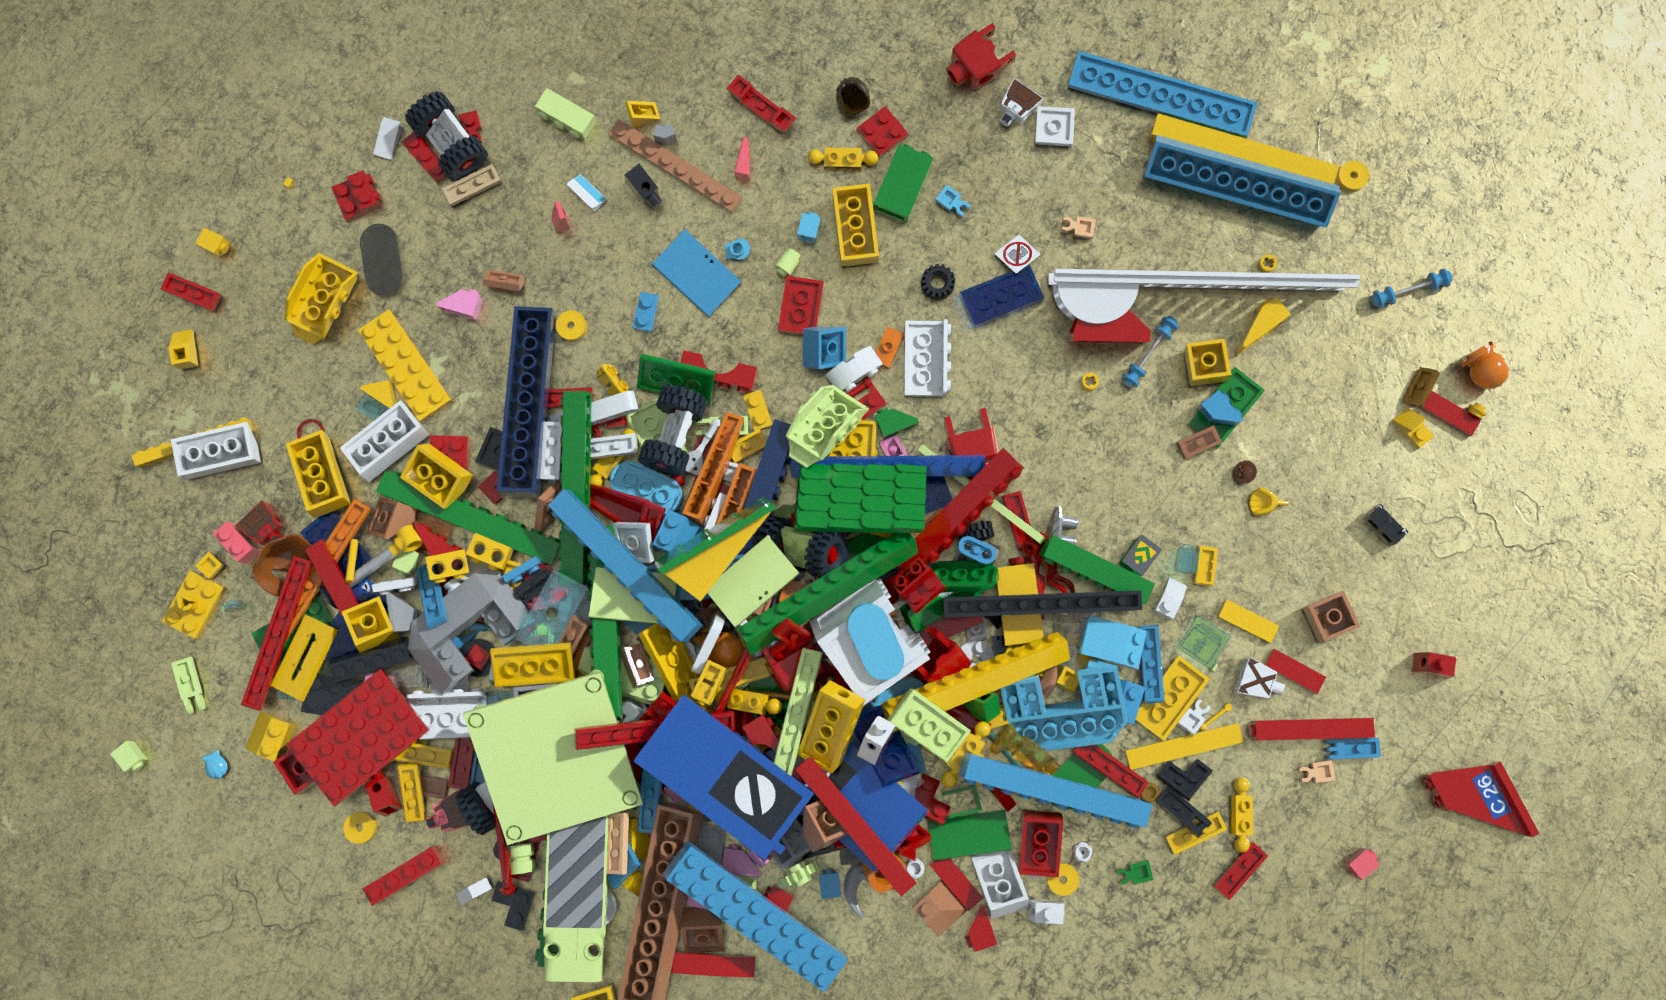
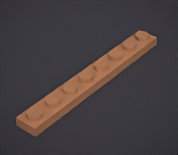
M620 119L616 121L609 131V137L728 212L733 213L742 200L741 195Z

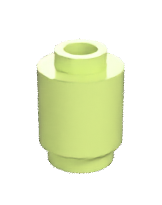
M788 248L774 265L776 273L782 277L790 276L800 262L799 258L801 256L795 250Z

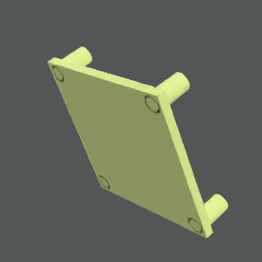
M592 670L589 675L486 706L478 704L472 710L463 713L507 845L643 805L640 785L636 781L625 744L581 750L575 749L574 728L617 724V719L604 683V674L600 670Z

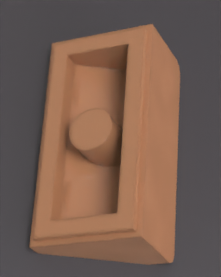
M642 643L626 647L620 651L633 688L655 680Z

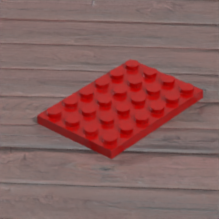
M379 669L288 742L286 746L331 804L336 807L428 733L430 729L383 669Z

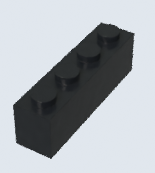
M408 636L382 643L362 653L354 651L331 658L328 667L334 683L411 661L413 656L408 650Z

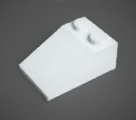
M1010 850L971 857L991 920L1029 908V898Z

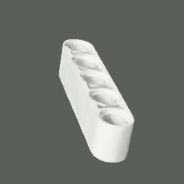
M634 391L622 392L592 402L591 426L637 412L639 409ZM563 412L548 416L547 421L561 422Z

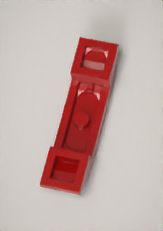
M739 74L727 87V90L746 108L766 123L784 133L796 120L794 115L783 107L779 108L755 90L753 85Z

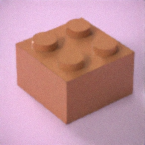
M1344 591L1302 608L1318 643L1326 642L1360 627Z

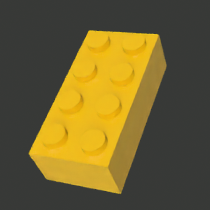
M870 184L832 188L841 267L878 263L879 252Z
M323 430L286 443L306 511L313 518L351 504L330 438Z

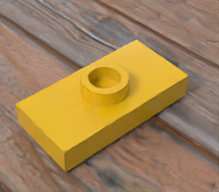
M1198 546L1193 584L1214 586L1218 548Z

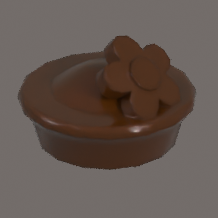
M1246 460L1239 462L1233 471L1234 478L1240 483H1250L1257 475L1255 464Z

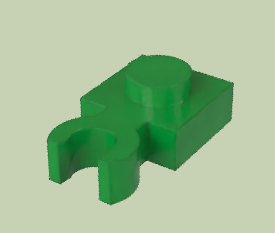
M1149 860L1128 864V871L1124 869L1116 870V874L1124 873L1125 875L1124 880L1118 881L1121 885L1127 884L1130 879H1132L1134 885L1154 880Z

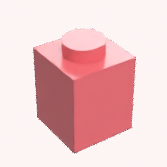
M1364 848L1359 849L1344 863L1359 880H1364L1380 866L1377 861V855L1371 849L1367 850Z

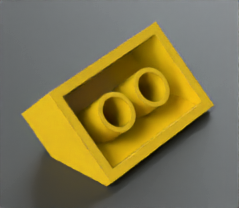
M430 444L416 446L400 478L443 509L449 507L465 491L473 477L470 472Z

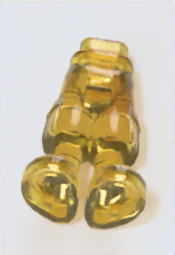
M1010 723L1003 728L1002 733H998L990 748L993 754H999L1003 749L1011 752L1010 757L1013 760L1041 773L1054 775L1060 767L1044 748L1040 747L1028 736L1022 737L1019 735L1016 727Z

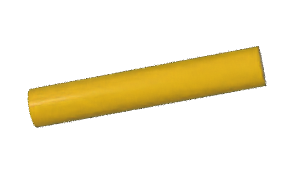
M356 539L350 540L346 583H353L358 548V540Z

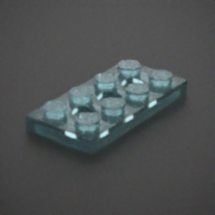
M553 569L515 639L527 646L557 644L588 588ZM562 590L565 592L566 599L564 601L556 599L557 591ZM548 608L556 610L557 615L554 619L547 617L546 611ZM539 625L546 626L547 634L545 636L538 635L537 627Z

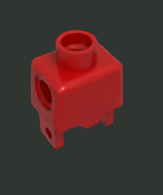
M993 23L979 32L974 30L953 47L951 55L952 64L946 67V72L956 86L967 82L971 89L977 90L998 78L1003 69L1015 62L1016 53L1014 50L999 60L995 56L994 51L996 47L991 40H987L995 33L996 27Z
M982 408L978 412L982 429L963 432L962 434L955 435L950 416L944 417L943 422L947 434L946 445L950 455H985L986 466L998 453L994 426L990 427L986 408ZM968 476L969 480H972L975 476Z
M927 626L925 631L933 638V641L927 647L930 651L927 654L930 659L910 673L925 685L957 673L962 669L969 668L971 661L956 642L946 638L939 630Z
M809 641L802 647L816 651L812 641ZM768 646L760 650L767 662L764 664L781 690L788 693L792 692L802 648L780 661L771 655ZM822 661L820 662L817 676L825 670ZM817 680L815 682L813 693H815L821 688Z

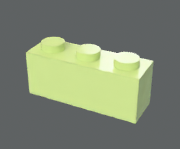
M546 88L535 105L539 117L546 121L548 119L553 121V124L559 129H567L577 139L580 137L585 140L597 122L593 114Z

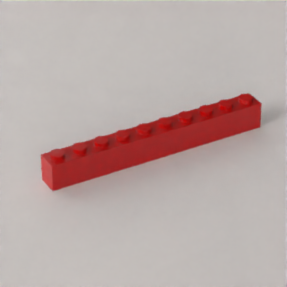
M1002 448L924 528V531L915 538L918 554L900 564L902 569L883 582L891 595L888 599L891 604L896 603L900 595L891 585L890 580L918 556L928 565L936 562L940 554L945 549L951 547L955 538L958 535H962L966 531L967 526L971 522L976 521L980 517L981 512L991 506L994 499L1008 488V484L1021 475L1024 467L1005 448Z

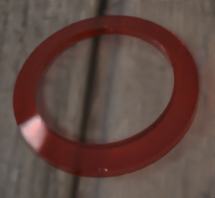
M307 419L298 426L297 437L298 439L301 438L300 431L306 423H316L320 430L325 432L324 426L318 420Z

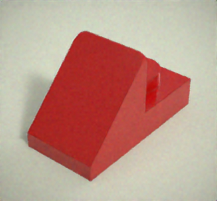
M918 824L898 847L896 852L915 861L916 849L930 842L931 834Z

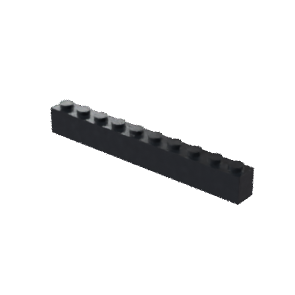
M1141 590L942 598L943 618L1142 610Z

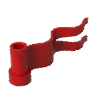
M1039 532L1046 539L1047 536L1044 533ZM1033 538L1028 539L1022 545L1023 552L1027 556L1035 555L1038 560L1043 562L1044 558L1039 556V552L1044 542L1041 545ZM1043 562L1047 569L1046 581L1049 585L1060 589L1062 593H1068L1065 586L1057 582L1060 581L1069 586L1071 593H1075L1073 582L1057 572V564L1054 563L1052 566Z

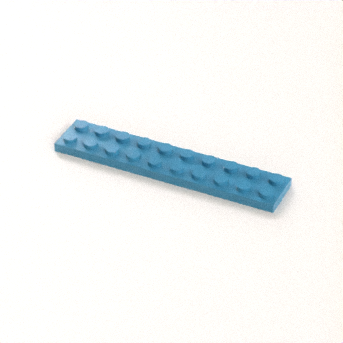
M1078 51L1068 88L1245 139L1248 137L1258 103L1082 51Z

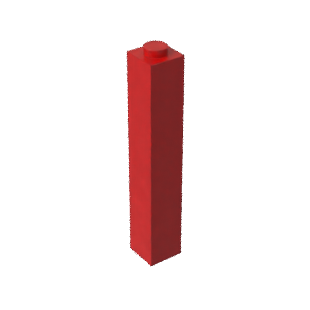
M1374 718L1251 721V725L1248 728L1252 741L1375 738Z

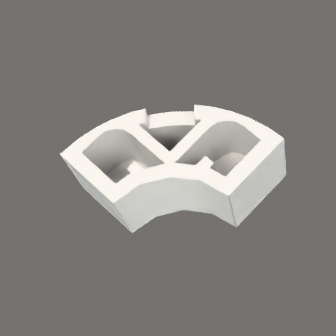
M868 346L853 354L848 361H842L828 372L826 376L832 385L848 393L856 387L855 384L867 376L871 378L879 372L878 368L883 363L872 347Z

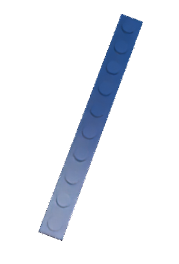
M985 455L830 456L813 464L832 465L834 463L865 466L869 464L892 466L896 464L927 466L926 476H976L985 467ZM792 458L791 478H798L801 464Z

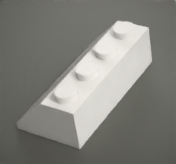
M400 400L341 446L340 449L359 475L370 482L429 436V433Z
M247 422L171 439L177 476L185 480L261 463L258 444Z

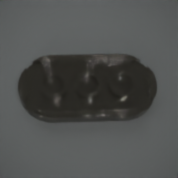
M373 224L367 227L360 237L365 282L369 290L380 297H390L395 295L404 283L399 240L396 233L389 226Z

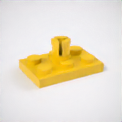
M190 570L161 622L194 639H198L226 588Z

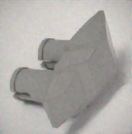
M1055 507L1047 526L1046 536L1048 534L1055 535L1075 545V536L1061 535L1062 527L1077 529L1078 518L1063 516L1062 508Z

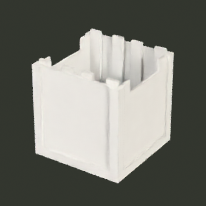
M880 578L878 580L875 579L810 621L818 644L852 691L865 699L863 705L930 659L927 655L930 651L926 648L927 646L918 632L914 634L908 624L899 630L890 617L889 613L895 610V608L888 600L891 595ZM872 603L881 607L885 611L904 654V665L900 673L891 679L878 680L868 674L850 636L847 620L852 609L859 604Z

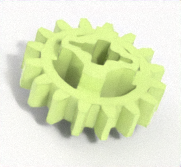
M806 860L801 861L784 870L786 875L778 881L782 889L790 885L794 889L814 878L812 873L819 870L820 866L817 860L808 864Z

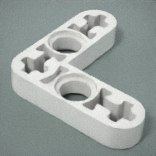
M716 611L708 634L691 668V671L699 675L724 625L726 616L723 612Z

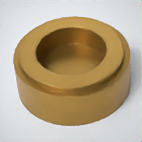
M1149 782L1140 797L1146 802H1155L1160 795V790L1156 784Z

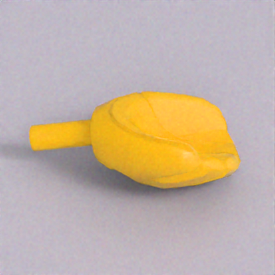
M1263 487L1254 490L1249 498V507L1254 516L1270 514L1276 509L1277 505L1288 506V501L1278 500L1274 493Z

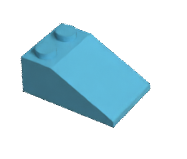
M1087 615L1079 654L1118 666L1138 669L1147 631Z

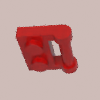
M868 377L862 379L863 382L846 393L853 398L866 388L870 391L858 400V402L869 408L861 420L867 419L887 405Z

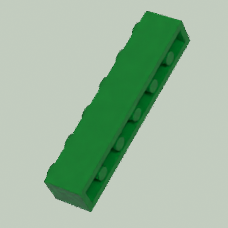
M1047 535L1039 552V556L1044 558L1043 562L1052 566L1054 563L1061 566L1060 570L1071 574V571L1077 573V578L1086 582L1091 580L1095 582L1094 586L1105 590V587L1112 591L1141 590L1142 604L1145 605L1155 586V583L1055 535Z

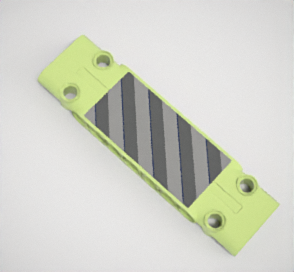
M609 815L547 833L543 936L545 938L543 950L544 981H602L603 942L606 933L608 882L606 869ZM549 945H557L559 952L556 954L551 953ZM596 945L599 948V953H590L589 946Z

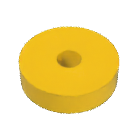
M1355 160L1344 163L1337 173L1339 185L1351 192L1362 189L1369 179L1367 167ZM1350 174H1354L1356 178H1352Z
M568 310L557 318L556 330L564 340L577 341L586 333L587 323L581 313ZM570 323H574L575 326L573 328H568Z
M355 812L349 815L343 826L346 838L356 844L368 842L374 837L377 830L374 817L367 812ZM359 824L363 826L362 831L357 829Z
M1060 863L1059 878L1047 877V884L1054 893L1067 896L1077 889L1079 875L1071 865ZM1061 876L1066 877L1065 883L1060 882L1059 879Z

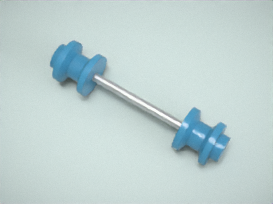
M1443 268L1439 270L1437 275L1434 272L1428 273L1427 282L1394 292L1390 286L1385 287L1384 292L1375 290L1371 296L1372 304L1381 309L1384 307V303L1395 304L1396 295L1427 285L1433 291L1438 290L1439 285L1449 287L1453 280L1452 274Z
M1168 316L1161 319L1162 326H1157L1154 329L1159 337L1138 366L1130 364V372L1122 375L1123 383L1130 388L1139 386L1137 380L1139 377H1145L1146 375L1145 371L1141 369L1160 340L1162 338L1170 340L1172 338L1171 331L1179 328L1175 318Z

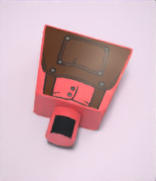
M463 789L456 790L432 806L435 815L426 818L429 829L440 826L441 831L446 832L470 826L461 817L462 813L457 808L459 805L456 804V795Z

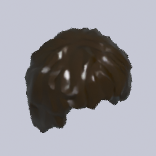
M844 78L836 89V101L844 113L854 116L869 108L871 103L870 92L865 82H862L859 78Z

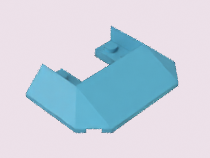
M1098 661V667L1078 670L1077 674L1083 700L1045 705L1039 675L1030 676L1000 688L1011 738L1016 741L1019 740L1033 752L1112 743L1118 732L1128 723L1118 667Z

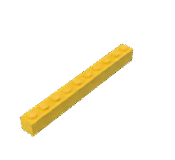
M245 417L214 428L218 429L247 422L253 432L251 421ZM211 428L205 429L204 432H205V431L214 430V429H211ZM171 441L167 444H159L155 448L149 447L145 451L135 452L136 454L132 455L134 466L138 468L174 457Z

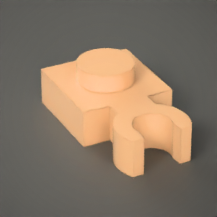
M1077 216L1076 221H1073L1070 217H1064L1062 222H1067L1069 227H1062L1061 231L1064 233L1074 231L1075 237L1092 239L1096 219Z
M1332 760L1311 763L1312 769L1308 767L1298 768V771H1305L1307 774L1305 778H1300L1301 782H1308L1311 778L1314 779V783L1336 780Z

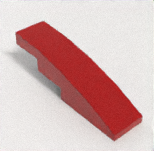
M675 952L671 973L754 978L756 957Z

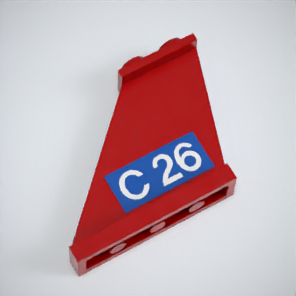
M1493 761L1485 766L1423 774L1425 779L1423 780L1424 785L1432 792L1434 796L1433 802L1438 809L1442 811L1452 810L1525 835L1526 837H1534L1540 834L1501 761Z

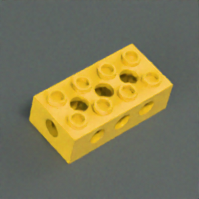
M830 680L818 693L797 755L806 760L811 756L819 767L832 774L844 759L865 699Z

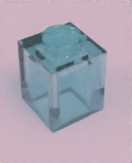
M1183 544V547L1177 548L1174 572L1197 573L1200 549H1194V545Z

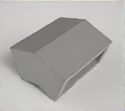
M671 124L666 126L656 125L653 134L656 143L669 146L678 142Z

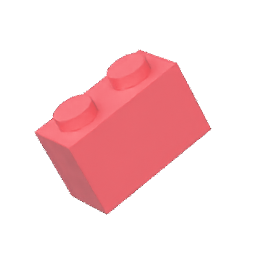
M226 521L213 535L237 562L246 564L260 551L241 530L236 528L235 523Z

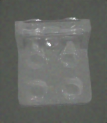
M1100 612L1054 613V633L1058 632L1067 640L1068 645H1080L1087 615L1100 618Z
M414 657L409 662L392 666L391 681L396 687L430 688L432 681Z

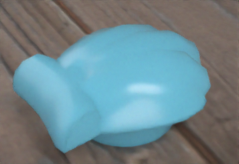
M740 238L731 243H725L726 259L746 258L751 249L748 241Z
M219 750L202 757L208 777L221 779L226 774L228 766L226 761L220 756Z

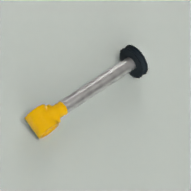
M407 525L399 529L393 544L354 572L353 583H348L350 588H353L400 552H412L418 549L423 542L414 526ZM321 585L320 591L325 600L332 607L338 609L326 587Z

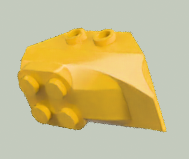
M320 253L298 271L296 281L287 293L284 320L291 324L294 336L313 345L320 339L325 338L334 319H337L340 314L342 303L348 299L356 283L357 271Z

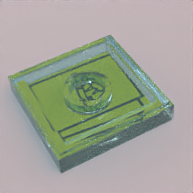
M1197 615L1177 648L1211 669L1231 636Z

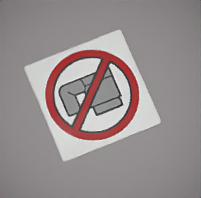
M1020 235L1016 236L995 253L1015 273H1018L1041 255Z

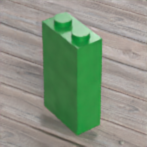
M899 144L873 203V210L908 223L932 167L934 157H931L925 151H916L910 145Z

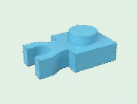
M948 185L944 187L935 199L938 204L949 212L954 209L961 218L964 216V213L960 211V208L965 207L968 210L971 206L965 201H960L962 195Z

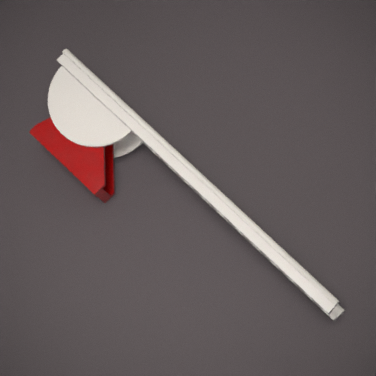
M1055 269V273H1048V285H1053V295L1059 309L1074 321L1069 332L1068 342L1100 343L1150 342L1151 330L1130 310L1137 297L1139 287L1344 291L1345 288H1358L1360 275L1149 270Z

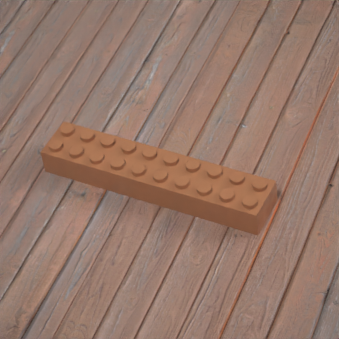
M669 802L658 804L618 1000H665L687 894L668 882L663 872L686 841L697 847L703 813Z

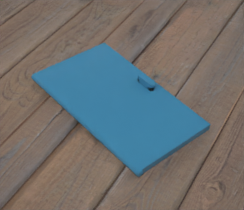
M685 229L652 262V265L707 317H710L742 282Z

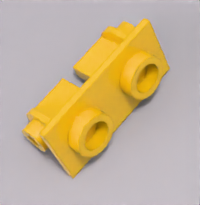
M610 364L600 365L601 368L596 371L597 378L604 387L611 384L607 389L611 396L629 391L628 385L617 375L618 371L614 366Z

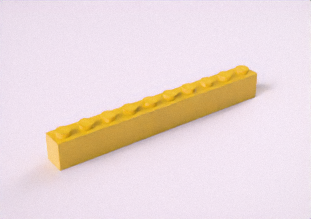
M1157 114L1149 137V141L1153 143L1156 135L1331 184L1335 183L1339 165L1162 114Z
M1058 632L1051 633L1039 640L1016 647L1009 652L999 654L987 661L979 662L977 665L962 669L950 676L927 683L915 689V691L943 711H947L1069 661L1068 643ZM906 693L881 703L886 720Z

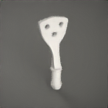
M714 419L711 422L712 424L704 434L705 436L699 447L687 453L690 456L685 469L687 472L699 475L703 466L704 449L709 441L713 439L717 428L720 427L719 419Z

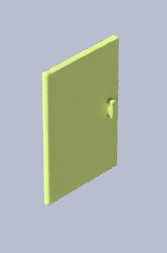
M767 535L722 573L708 591V594L736 628L800 573L770 539V536Z
M596 567L588 617L659 624L656 621L658 618L654 614H649L643 608L644 604L641 600L637 601L630 595L631 590L627 586L623 587L616 580L618 577L614 573L611 574L605 568ZM651 572L674 596L676 595V582L665 574Z

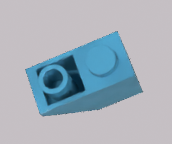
M1220 390L1197 407L1210 423L1237 426L1243 421L1241 412L1229 403V397L1225 393H1221Z

